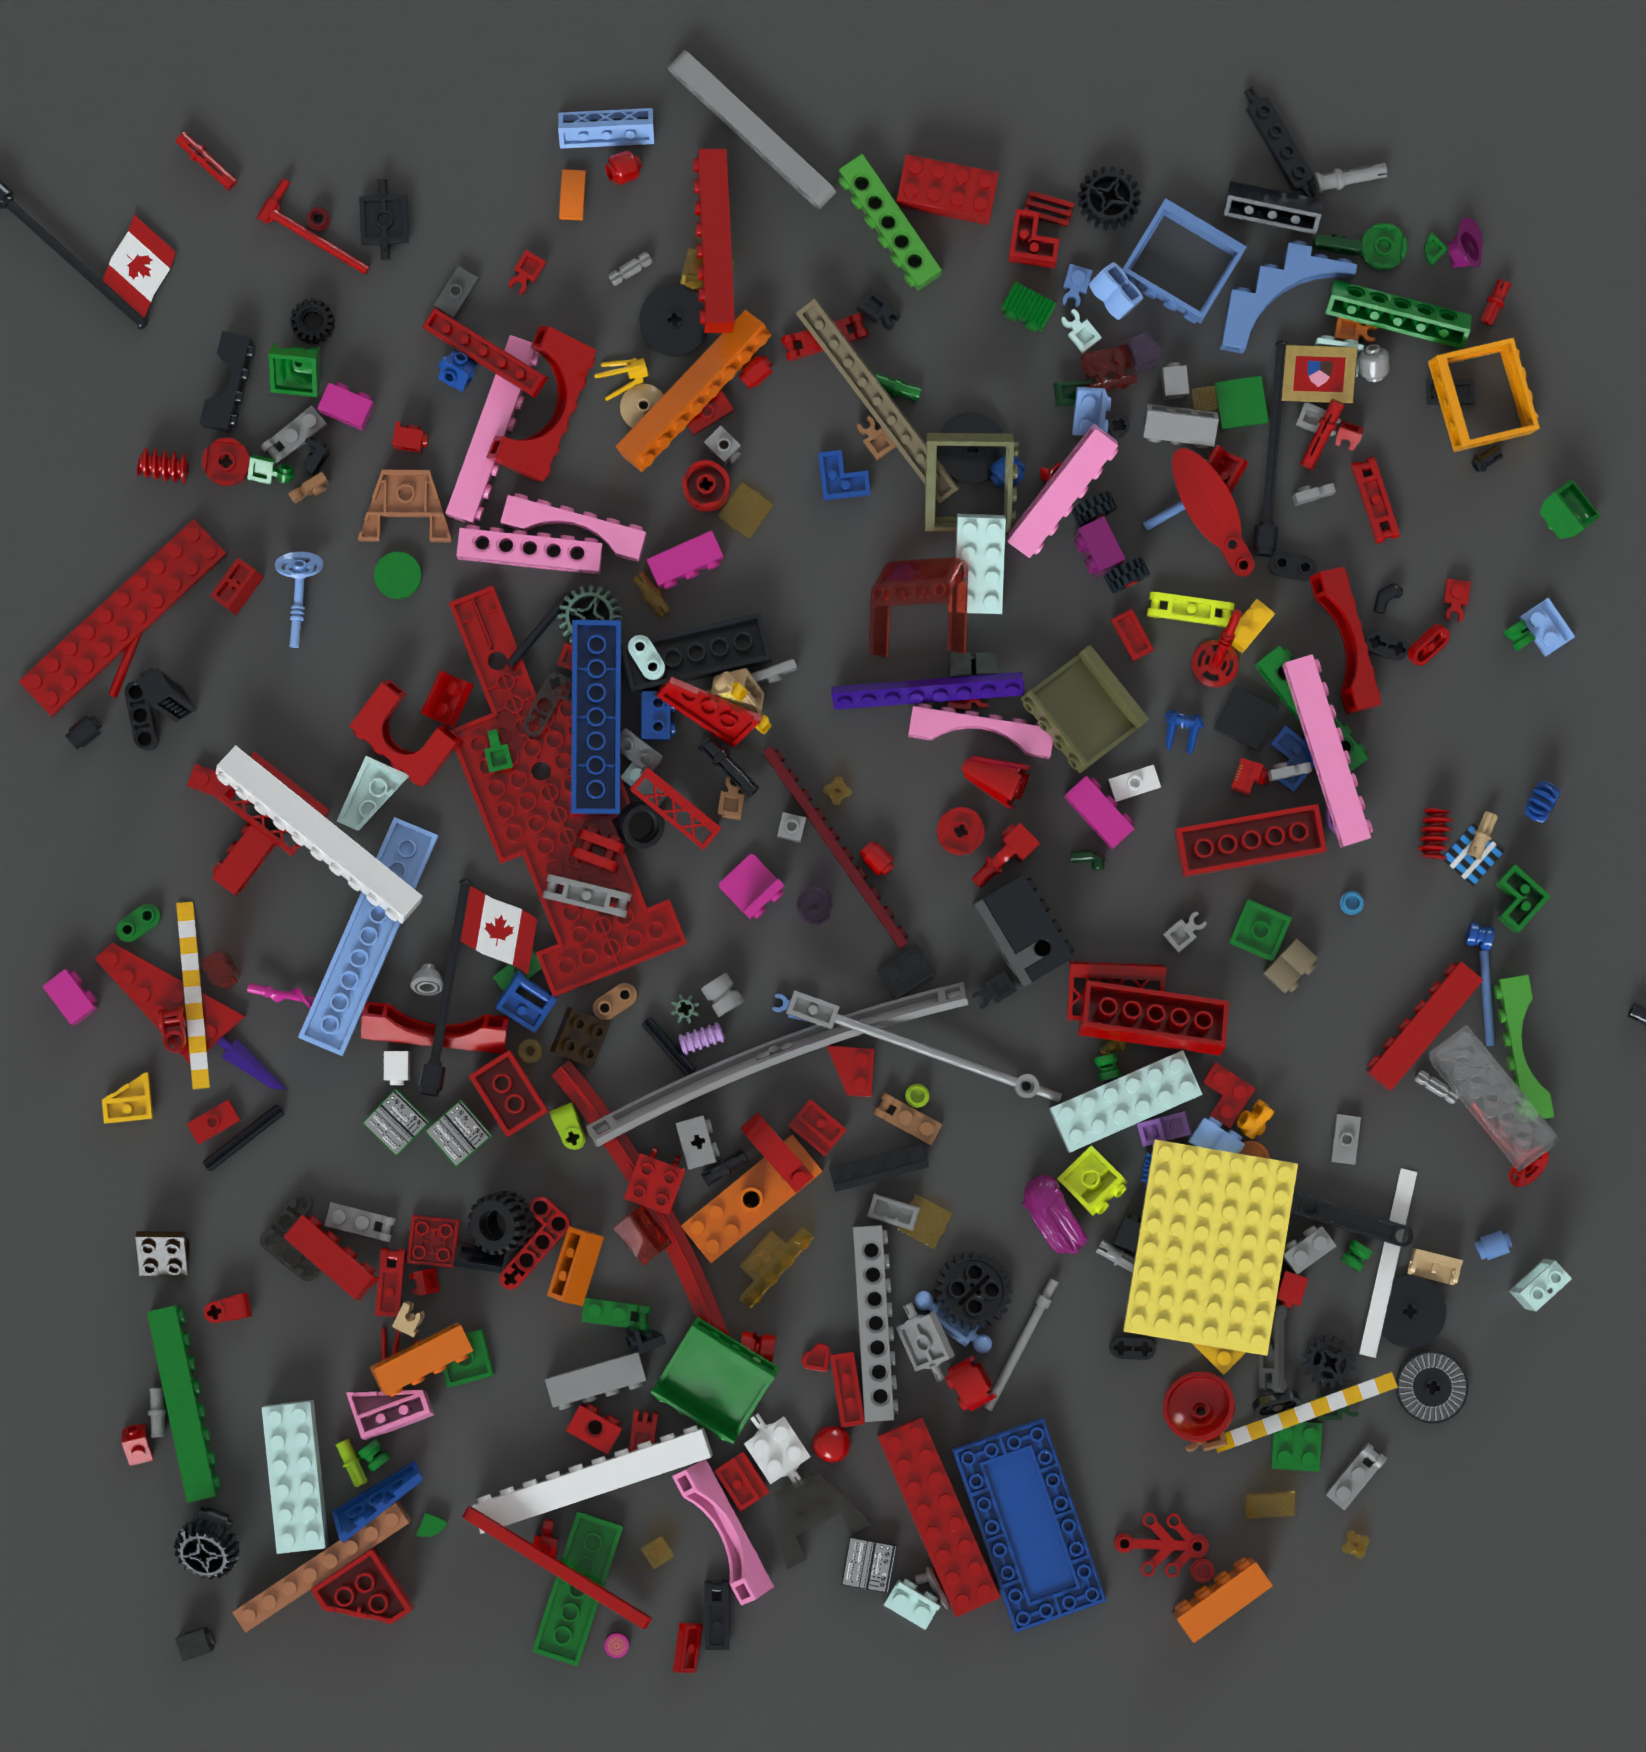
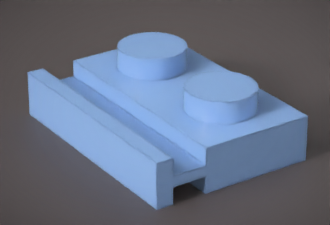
M1549 598L1518 617L1519 620L1523 619L1527 624L1526 629L1534 634L1536 637L1534 642L1545 657L1575 637Z

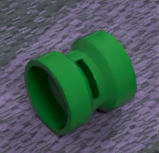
M1523 619L1503 632L1507 638L1512 640L1513 648L1516 652L1536 639L1534 634L1526 629L1527 624Z
M1117 1053L1094 1058L1095 1065L1099 1069L1097 1074L1099 1081L1122 1076L1121 1069L1117 1066ZM1113 1064V1066H1111V1067H1106V1068H1103V1067H1102V1066H1104V1065Z
M1352 1239L1349 1244L1350 1249L1342 1255L1340 1260L1354 1270L1361 1272L1364 1268L1363 1263L1371 1257L1373 1252ZM1351 1253H1352L1353 1255H1355L1356 1257L1360 1258L1361 1260H1358L1357 1258H1355L1354 1256H1352Z
M377 1438L358 1452L362 1459H366L368 1467L372 1472L391 1458L390 1454L381 1448V1442Z

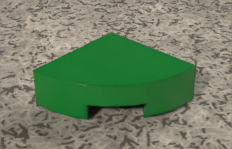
M1433 232L1427 238L1424 246V255L1431 267L1448 250V247Z
M425 1512L416 1536H434L445 1528L448 1521Z

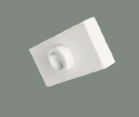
M1154 765L1108 779L1115 802L1161 788Z

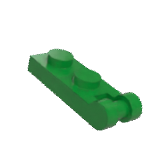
M585 1297L581 1322L624 1328L632 1326L637 1330L646 1331L649 1329L647 1319L648 1314H651L652 1306ZM632 1311L639 1312L638 1321H631Z

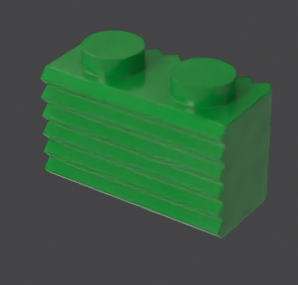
M1015 281L1001 306V311L1004 312L1003 316L1011 321L1018 319L1025 323V328L1036 333L1037 330L1043 332L1057 303Z

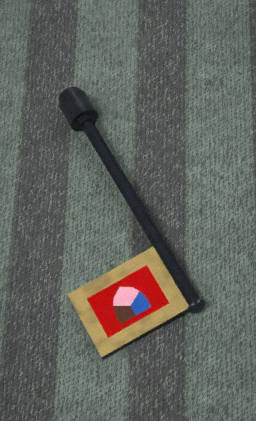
M1286 341L1275 343L1277 349L1262 521H1260L1259 525L1254 526L1253 549L1256 556L1272 557L1277 549L1278 527L1274 526L1272 515L1282 402L1330 404L1331 399H1335L1343 404H1353L1357 347L1289 345Z

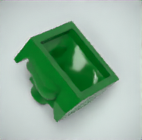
M273 343L268 353L270 392L318 397L321 380L320 347L307 350L302 347L277 348V343Z
M1573 479L1552 493L1544 501L1539 512L1544 518L1547 527L1554 531L1559 539L1574 537L1601 517Z

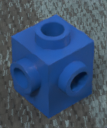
M453 350L448 357L444 355L438 365V368L441 369L438 379L445 382L448 386L463 392L472 382L479 363L470 359L465 354Z

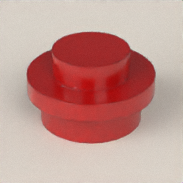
M1199 1558L1191 1564L1190 1574L1195 1581L1206 1583L1214 1576V1566L1208 1559Z

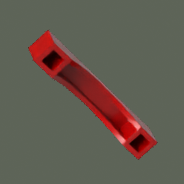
M1345 567L1321 571L1310 576L1309 580L1315 600L1332 617L1344 643L1346 670L1340 694L1346 715L1382 705L1381 693L1377 688L1374 677L1375 671L1370 662L1368 646L1365 643L1362 632V623L1358 618L1356 601L1352 596L1349 585L1350 579L1346 574Z
M366 1002L361 1015V1039L433 1046L436 1024L411 1018L387 1003ZM484 1014L464 1023L446 1024L442 1048L504 1054L508 1041L509 1017Z

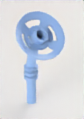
M310 552L287 553L280 556L275 562L277 572L284 576L295 578L294 605L291 606L293 611H290L292 625L289 647L299 648L301 622L304 621L302 616L305 614L302 612L305 611V607H303L304 580L306 577L319 573L323 568L321 557ZM286 563L285 570H282V566Z

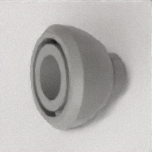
M423 964L421 969L413 975L410 986L418 994L435 995L442 991L444 980L442 975L435 970L434 965Z

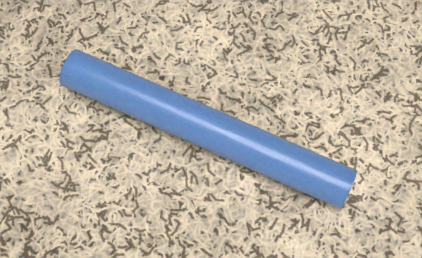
M1182 501L1143 522L1146 530L1152 529L1185 510Z

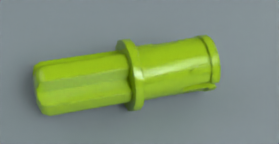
M348 1438L335 1444L344 1462L342 1466L343 1468L346 1467L353 1485L359 1487L365 1484L367 1478L359 1462L361 1458H357L350 1439Z

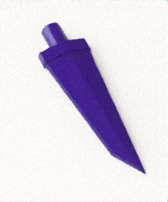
M225 1037L218 1041L217 1044L226 1051L222 1055L223 1059L234 1064L270 1088L287 1090L239 1039H236L233 1044Z

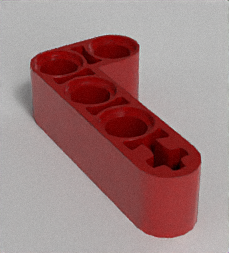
M537 1197L530 1204V1212L533 1211L534 1217L543 1225L501 1272L500 1284L506 1289H515L521 1285L565 1235L571 1225L568 1215L546 1197ZM538 1201H544L548 1206L547 1212L543 1215L535 1211V1204ZM556 1217L564 1218L566 1226L563 1230H556L553 1227V1220ZM540 1235H546L550 1240L549 1246L545 1249L537 1245V1238ZM524 1253H529L533 1256L534 1261L530 1267H526L521 1263V1257ZM516 1263L517 1267L526 1273L523 1275L522 1272H519L515 1276L516 1284L514 1282L508 1284L506 1282L508 1279L506 1273L512 1274L517 1269L513 1267V1264Z

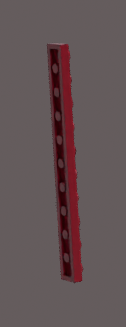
M771 746L765 749L763 755L894 943L901 949L908 943L906 938L909 936L901 925L896 927L892 921L895 917L887 905L882 907L878 901L881 898L880 894L874 886L869 888L864 881L867 878L866 874L860 866L855 868L850 861L853 859L852 854L846 846L841 848L837 840L840 837L833 827L828 829L823 821L826 820V817L819 807L814 809L810 804L812 797L805 788L802 790L796 783L799 779L791 768L789 770L785 768L782 763L785 759L778 749L773 751Z

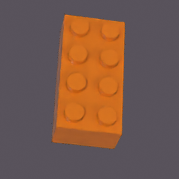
M1245 1556L1240 1558L1233 1564L1235 1568L1228 1573L1222 1571L1214 1577L1215 1582L1210 1586H1201L1194 1592L1195 1596L1189 1601L1184 1599L1175 1605V1611L1172 1614L1193 1643L1273 1586L1253 1558L1248 1557L1246 1559Z

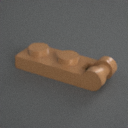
M883 1092L880 1098L882 1099L878 1108L875 1107L872 1113L923 1142L932 1145L943 1124ZM890 1105L896 1107L893 1116L886 1113Z

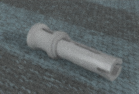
M1385 163L1344 171L1337 168L1333 172L1324 174L1316 172L1314 173L1315 189L1320 194L1323 190L1333 188L1340 190L1344 188V185L1387 178V167Z

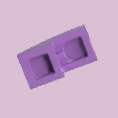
M1186 1111L1137 1123L1143 1147L1153 1145L1154 1139L1167 1141L1192 1134Z

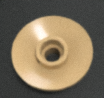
M638 384L628 389L620 403L623 420L633 428L664 394L657 387L650 384ZM641 402H646L648 404V407L646 409H640L639 404Z

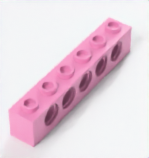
M466 525V528L459 529L456 555L458 560L596 575L601 573L603 544L598 543L599 540L595 538H584V541L575 540L574 536L561 535V538H551V534L541 532L537 533V536L527 535L528 532L522 530L504 533L502 528L490 527L489 531L480 530V526ZM482 538L489 540V546L486 549L477 548V542ZM505 541L513 543V548L509 552H503L500 549L501 544ZM527 544H535L537 550L534 554L528 555L524 552ZM550 547H559L561 549L560 554L557 557H550L548 555ZM575 549H582L584 551V556L579 560L571 557Z

